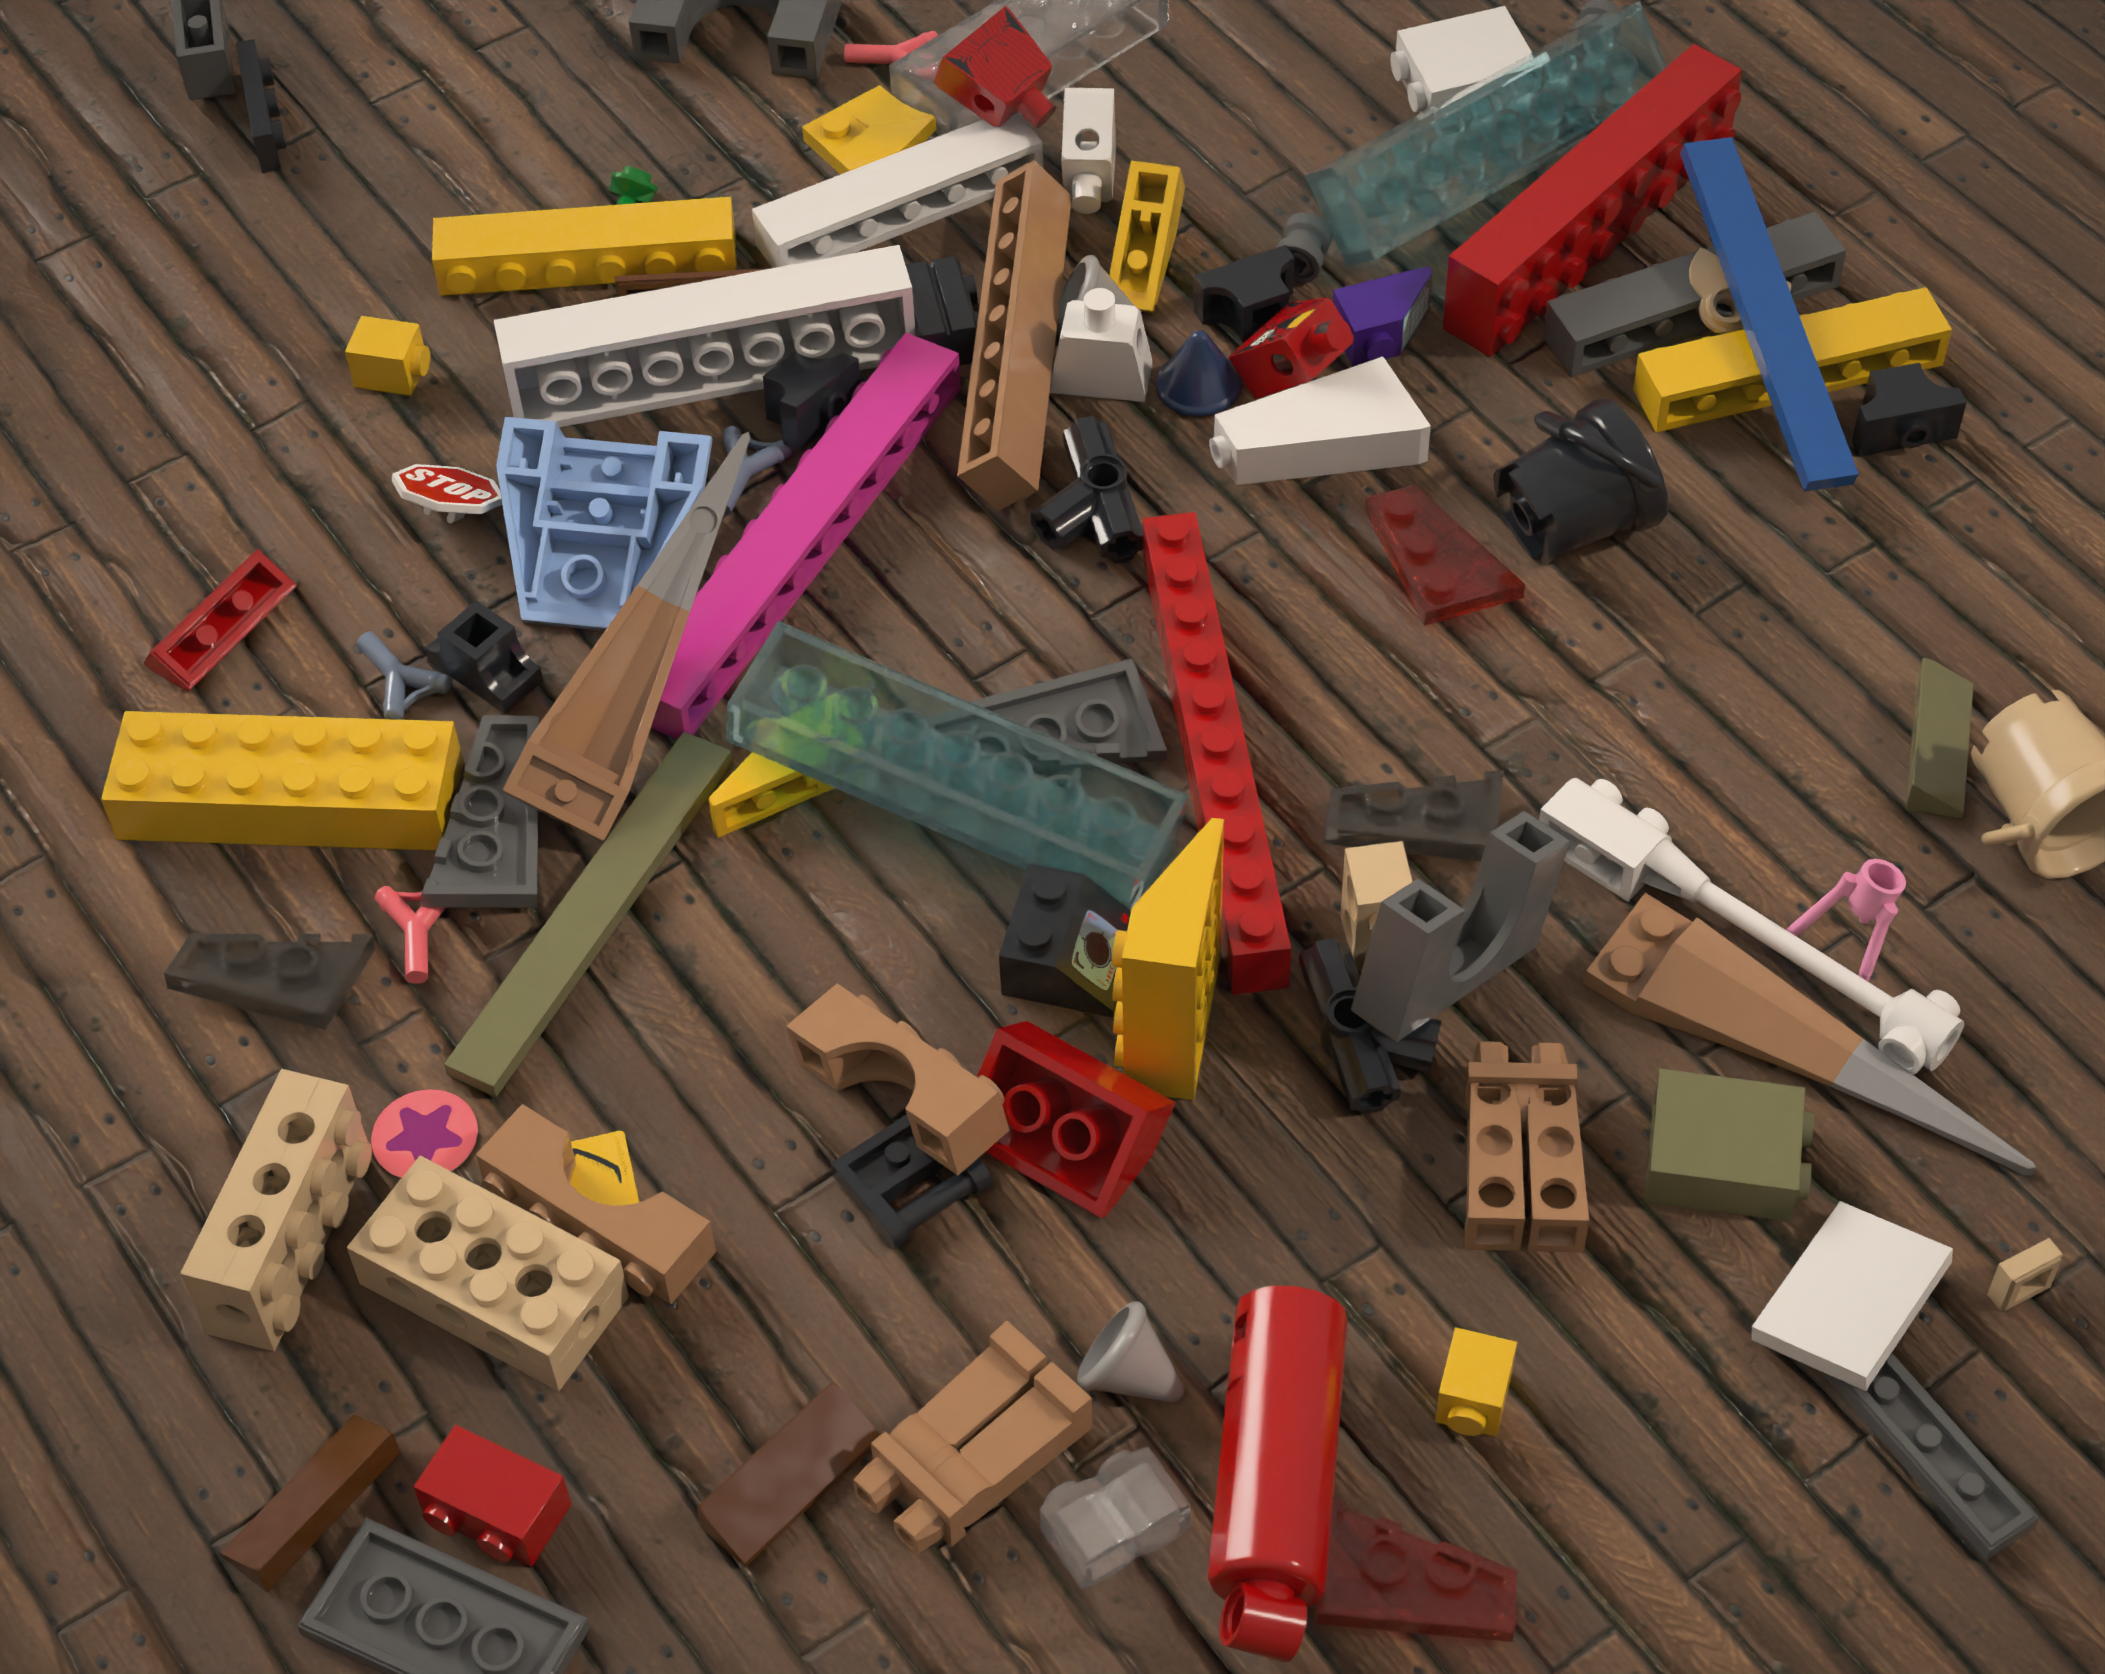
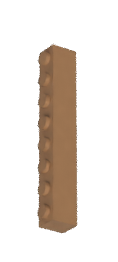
M1035 160L996 181L957 476L998 511L1019 500L1028 498L1037 492L1039 488L1072 195Z

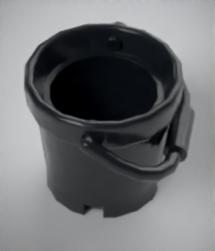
M1596 399L1576 413L1573 421L1550 411L1536 414L1534 422L1537 428L1551 437L1517 459L1499 467L1493 475L1496 497L1498 498L1508 492L1511 497V509L1503 513L1509 528L1518 543L1533 560L1542 556L1541 564H1547L1567 553L1625 530L1644 531L1661 524L1668 514V494L1663 474L1650 445L1627 412L1610 399Z

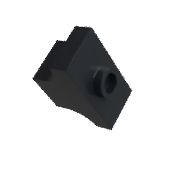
M1284 245L1194 275L1195 314L1202 324L1220 323L1232 328L1242 343H1245L1289 303V295L1293 294L1294 256L1287 246Z
M793 352L763 375L766 419L782 425L784 445L801 450L826 430L828 423L834 416H839L851 402L855 389L860 384L859 358L842 352L834 357L815 359Z
M1920 363L1871 371L1868 377L1863 404L1859 406L1852 444L1858 457L1957 439L1967 402L1960 388H1946L1930 381Z
M477 601L473 602L437 633L438 638L425 648L428 661L504 714L508 713L543 682L541 667L535 664L522 649L517 638L515 626Z

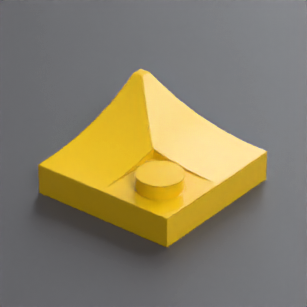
M879 85L802 126L803 140L841 175L926 142L936 130V118L932 114L918 111L906 105Z

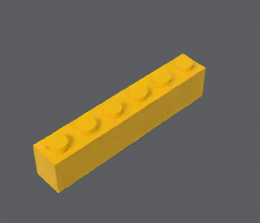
M731 197L433 218L432 263L440 296L611 284L615 283V276L737 270L736 231Z
M1927 287L1894 293L1890 296L1864 302L1851 303L1812 314L1799 315L1828 392L1866 384L1871 371L1920 363L1923 370L1943 366L1952 331ZM1744 329L1712 337L1708 336L1665 348H1656L1638 354L1633 391L1655 433L1772 406Z

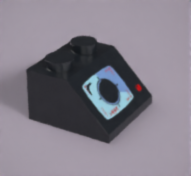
M1029 863L999 953L1001 995L1114 1018L1117 1001H1113V985L1117 967L1112 966L1113 945L1116 931H1127L1131 910L1085 874Z

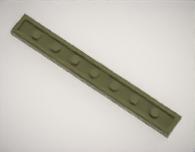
M682 733L446 1060L444 1067L447 1076L494 1097L499 1095L733 763L731 750L689 733Z

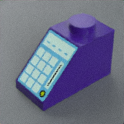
M1429 266L1333 290V303L1344 321L1350 326L1354 336L1353 343L1344 351L1352 367L1380 357L1387 359L1401 355L1429 310L1432 272Z

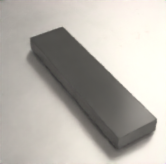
M1892 1353L1866 1391L1820 1371L1986 1561L2036 1527L2039 1517Z

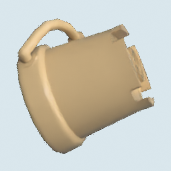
M2051 690L2058 701L2044 704L2040 697L2034 693L2006 707L1988 722L1981 731L1989 741L1983 754L1979 752L1975 745L1971 751L1974 765L1986 779L2011 823L2003 825L2001 829L1985 832L1981 836V842L1986 846L2005 843L2007 846L2018 845L2019 851L2029 869L2045 879L2068 878L2091 870L2105 862V736L2079 710L2072 699L2060 690Z

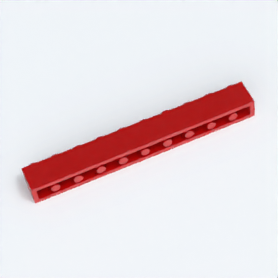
M1196 512L1142 518L1143 564L1198 832L1201 831L1211 818L1224 819L1221 944L1232 995L1289 988L1291 945Z

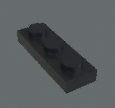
M254 39L236 42L252 137L262 173L281 170L278 150L287 147L281 121H272V118L280 117L281 115L275 89H266L268 86L275 85L269 57L259 58Z

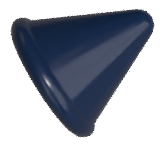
M1202 330L1194 331L1173 358L1163 365L1156 379V390L1165 406L1174 412L1191 417H1206L1226 410L1237 400L1242 389V379L1231 361L1225 357L1209 335Z

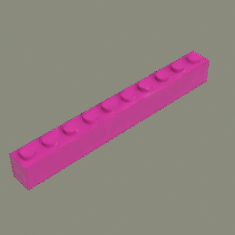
M906 332L893 349H887L879 361L878 368L866 382H861L857 386L851 402L839 416L836 415L830 420L825 434L812 450L809 449L802 455L796 471L785 484H780L775 489L769 505L757 519H752L747 524L742 539L729 555L725 554L719 559L713 575L700 591L697 590L651 725L652 729L677 740L683 732L693 735L961 390L959 353Z

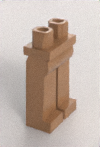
M1480 1041L1476 1045L1473 1062H1468L1464 1092L1465 1110H1468L1464 1250L1520 1251L1525 1222L1521 1135H1525L1528 1251L1584 1253L1589 1226V1212L1575 1092L1577 1064H1568L1564 1047L1561 1043H1539L1531 1048L1530 1063H1508V1046L1503 1045L1501 1042Z
M1007 1320L989 1336L990 1346L921 1410L900 1422L890 1435L884 1431L871 1442L873 1460L853 1480L857 1499L872 1513L878 1514L898 1496L909 1506L893 1523L894 1531L899 1539L915 1555L932 1546L941 1538L953 1547L966 1535L964 1527L980 1519L1092 1429V1397L1053 1362L1047 1365L1046 1355Z

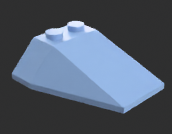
M505 417L496 468L520 615L523 623L605 631L705 489L713 441L712 437L709 435L659 431L657 446L566 438L556 421Z

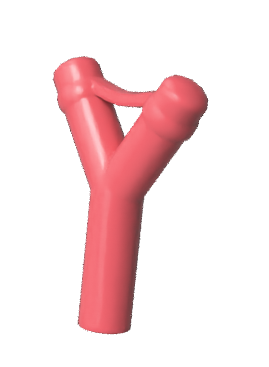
M930 31L897 45L845 44L844 62L894 65L913 75L916 79L928 83L933 80L936 72L935 68L929 63V56L933 49L940 46V37L935 31ZM924 53V61L915 56Z
M384 886L376 892L375 901L382 911L386 912L405 932V979L413 984L423 983L428 979V930L446 907H422L421 905L415 913L405 901H422V891L416 893L396 892L391 887Z

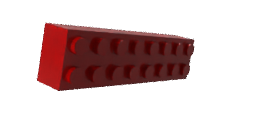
M1696 44L1691 45L1449 255L1442 329L1489 357L1494 355L1506 343H1513L1530 321L1537 315L1543 316L1546 314L1547 301L1557 298L1567 288L1572 289L1576 287L1586 271L1598 261H1605L1623 238L1628 234H1635L1651 213L1658 207H1665L1671 201L1675 192L1687 181H1690L1680 155L1684 143L1732 137L1734 140L1735 130L1732 127L1735 111L1742 97L1741 92H1739L1742 69Z

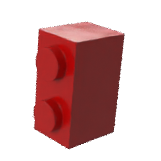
M454 1425L413 1486L423 1512L422 1517L432 1528L447 1536H454L456 1532H459L476 1540L478 1547L490 1557L504 1563H508L513 1558L531 1568L572 1505L564 1476L457 1425Z

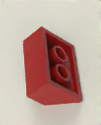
M1029 1021L996 1029L977 1074V1078L981 1075L988 1077L1002 1092L1005 1099L1002 1106L1009 1127V1131L993 1144L986 1153L1100 1218H1104L1109 1214L1153 1156L1176 1103Z

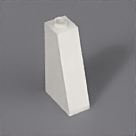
M1380 357L1215 414L1214 438L1210 439L1209 446L1216 465L1219 468L1225 467L1236 485L1418 465L1428 461L1431 425L1384 357Z

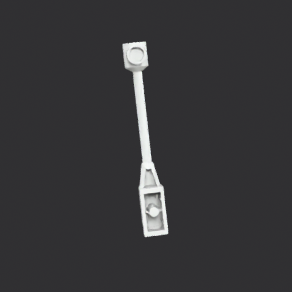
M1573 778L1541 808L1539 821L1570 840L1564 860L1566 863L1627 902L1645 884L1694 903L1698 901L1879 1016L1881 1039L1878 1045L1879 1050L1911 1074H1916L1922 1066L1930 1071L1935 1070L1956 1044L1963 1030L1964 1021L1958 1018L1960 1007L1951 995L1941 990H1933L1925 997L1911 989L1896 997H1891L1712 884L1710 878L1672 843L1671 837L1667 835L1669 826L1665 818L1651 808H1644L1638 815H1635L1620 805L1622 803V795L1611 782L1605 779H1598L1589 786L1580 779Z

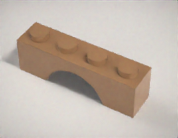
M837 983L786 1025L798 1064L836 1091L861 1082L877 1080L899 1083L911 1089L913 1094L905 1109L917 1147L956 1175L961 1174L1009 1131L1002 1106L1005 1099L998 1086L992 1080L983 1075L977 1078L961 1067L958 1060L944 1048L934 1049L922 1041L909 1024L903 1021L896 1023L882 1014L877 1005L865 995L861 994L857 997Z
M524 1104L511 1115L476 1154L483 1179L481 1185L485 1190L619 1259L626 1283L641 1295L650 1296L653 1293L671 1305L716 1253L710 1221L663 1191L644 1201L622 1206L597 1203L580 1194L571 1185L576 1161L569 1133Z

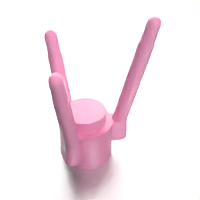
M1870 859L1863 864L1857 875L1845 872L1836 887L1787 928V931L1797 937L1844 896L1848 897L1849 908L1859 917V921L1862 924H1867L1870 920H1877L1858 976L1869 982L1889 925L1898 913L1895 903L1905 889V877L1893 864L1881 859Z

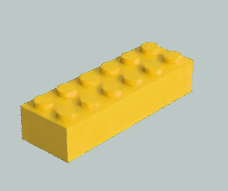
M125 711L101 801L117 840L437 850L441 837H444L450 820V809L455 795L458 794L464 760L454 721Z

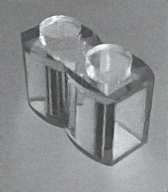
M1149 1447L1134 1452L1124 1450L1109 1457L1101 1465L1099 1474L1094 1478L1086 1479L1079 1483L1067 1481L1054 1488L1047 1495L1044 1505L1040 1507V1530L1081 1589H1084L1111 1577L1135 1558L1149 1554L1181 1535L1190 1527L1191 1505Z

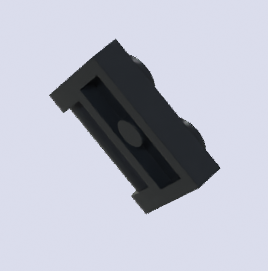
M907 1115L831 1163L832 1176L874 1224L881 1239L892 1250L907 1242L910 1238L909 1232L967 1194L978 1195L993 1184L989 1171L978 1158L961 1174H954L895 1213L888 1204L889 1202L945 1167L917 1147Z

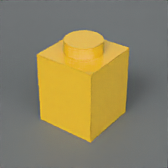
M361 316L345 350L353 386L356 388L412 396L420 376L427 374L430 365V349L428 346H424L420 326L416 323Z
M1455 1327L1439 1390L1435 1422L1448 1425L1452 1430L1463 1435L1477 1436L1486 1434L1497 1437L1512 1375L1517 1342Z

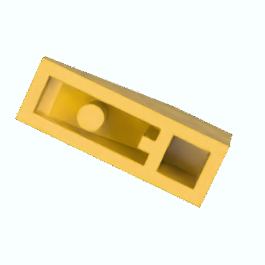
M1131 160L1109 276L1141 312L1154 314L1177 234L1185 183L1180 167Z
M837 695L819 703L808 704L798 712L786 716L708 798L713 830L718 838L868 774L866 742Z

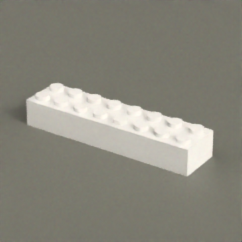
M899 245L494 320L514 418L556 421L559 427L764 389L763 375L793 352L815 359L830 358L843 352L859 358V370L878 367L884 352L887 349H893L905 332L916 336L912 285Z

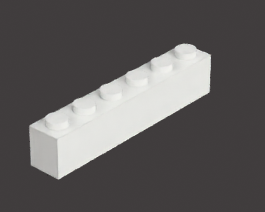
M1019 112L1000 127H994L985 120L977 121L753 208L752 215L756 245L772 268L856 253L994 198L997 180L1032 160H1035L1043 168V143Z

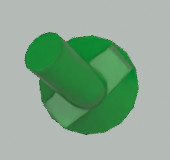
M624 166L622 172L611 173L609 193L619 197L616 205L652 202L658 187L650 182L651 174L638 168Z

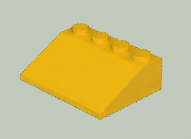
M1211 818L1135 903L1131 910L1127 931L1117 930L1114 939L1112 966L1117 968L1113 985V1001H1117L1113 1033L1118 1034L1114 1066L1123 1067L1125 1075L1165 1097L1194 1101L1221 959L1224 819Z

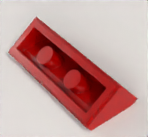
M257 549L148 654L143 664L154 673L189 692L296 588L297 584Z

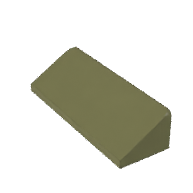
M1928 658L1922 659L1916 682L1905 810L1962 818L1964 814L1974 683Z

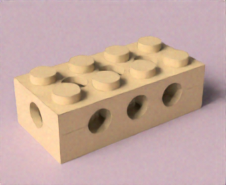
M285 1069L280 1070L180 1273L208 1335L275 1352L284 1331L289 1332L294 1327L300 1311L302 1292L308 1280L315 1279L319 1274L324 1261L325 1243L332 1229L340 1227L343 1223L348 1209V1194L356 1177L362 1178L365 1175L371 1161L372 1147L367 1141L361 1123V1114L356 1109L349 1085Z
M421 1155L347 1246L361 1285L557 1391L561 1390L629 1297L619 1259Z

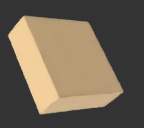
M2048 1238L1999 1263L1987 1295L2000 1311H2006L2050 1288L2063 1254L2053 1241Z

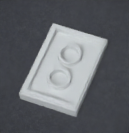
M1840 1201L1752 1325V1341L1866 1391L1952 1263L1953 1248Z

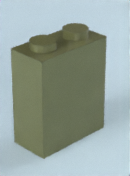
M1659 1068L1652 1105L1644 1202L1791 1222L1796 1200H1807L1811 1181V1164L1801 1162L1802 1147L1810 1148L1814 1129V1112L1804 1111L1805 1087Z

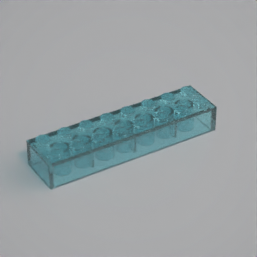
M1638 1L1600 15L1305 175L1326 222L1332 228L1333 238L1346 266L1381 257L1568 153L1663 71L1667 64L1642 6Z
M780 621L775 625L728 702L726 741L1027 870L1029 863L1085 874L1130 910H1132L1135 903L1157 879L1181 832L1189 795Z

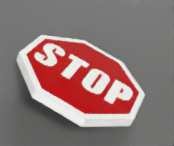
M414 464L392 474V483L401 498L424 506V513L426 515L437 511L449 512L447 516L448 523L464 518L466 513L483 514L502 505L501 492L494 480L459 467Z

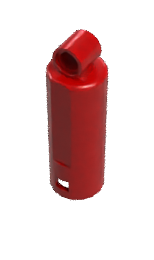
M1297 1286L1264 1287L1252 1290L1242 1296L1236 1305L1208 1568V1581L1213 1592L1225 1601L1219 1625L1221 1644L1225 1647L1282 1663L1290 1662L1296 1655L1305 1633L1307 1608L1316 1604L1326 1589L1348 1318L1345 1308L1334 1298L1312 1289Z

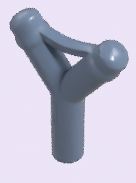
M735 426L727 427L722 433L723 444L727 454L730 453L742 436L740 429ZM750 439L748 447L760 451L748 456L747 451L745 452L723 516L731 514L750 477L792 455L791 447L784 445L783 440L767 443Z
M372 631L365 632L358 638V648L386 678L385 700L383 702L384 717L386 719L401 720L404 717V711L417 700L433 693L446 694L450 691L452 679L449 675L442 674L439 671H429L403 665ZM405 685L419 688V690L414 691L405 698Z

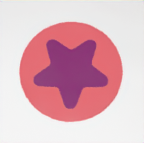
M432 1089L411 1092L393 1101L379 1115L372 1130V1150L378 1163L387 1172L399 1178L404 1176L420 1155L452 1172L468 1158L475 1146L478 1135L477 1120L470 1106L452 1093Z

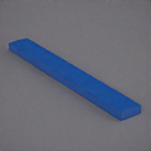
M1733 138L1684 143L1680 153L1802 488L1806 492L1853 485L1859 473Z

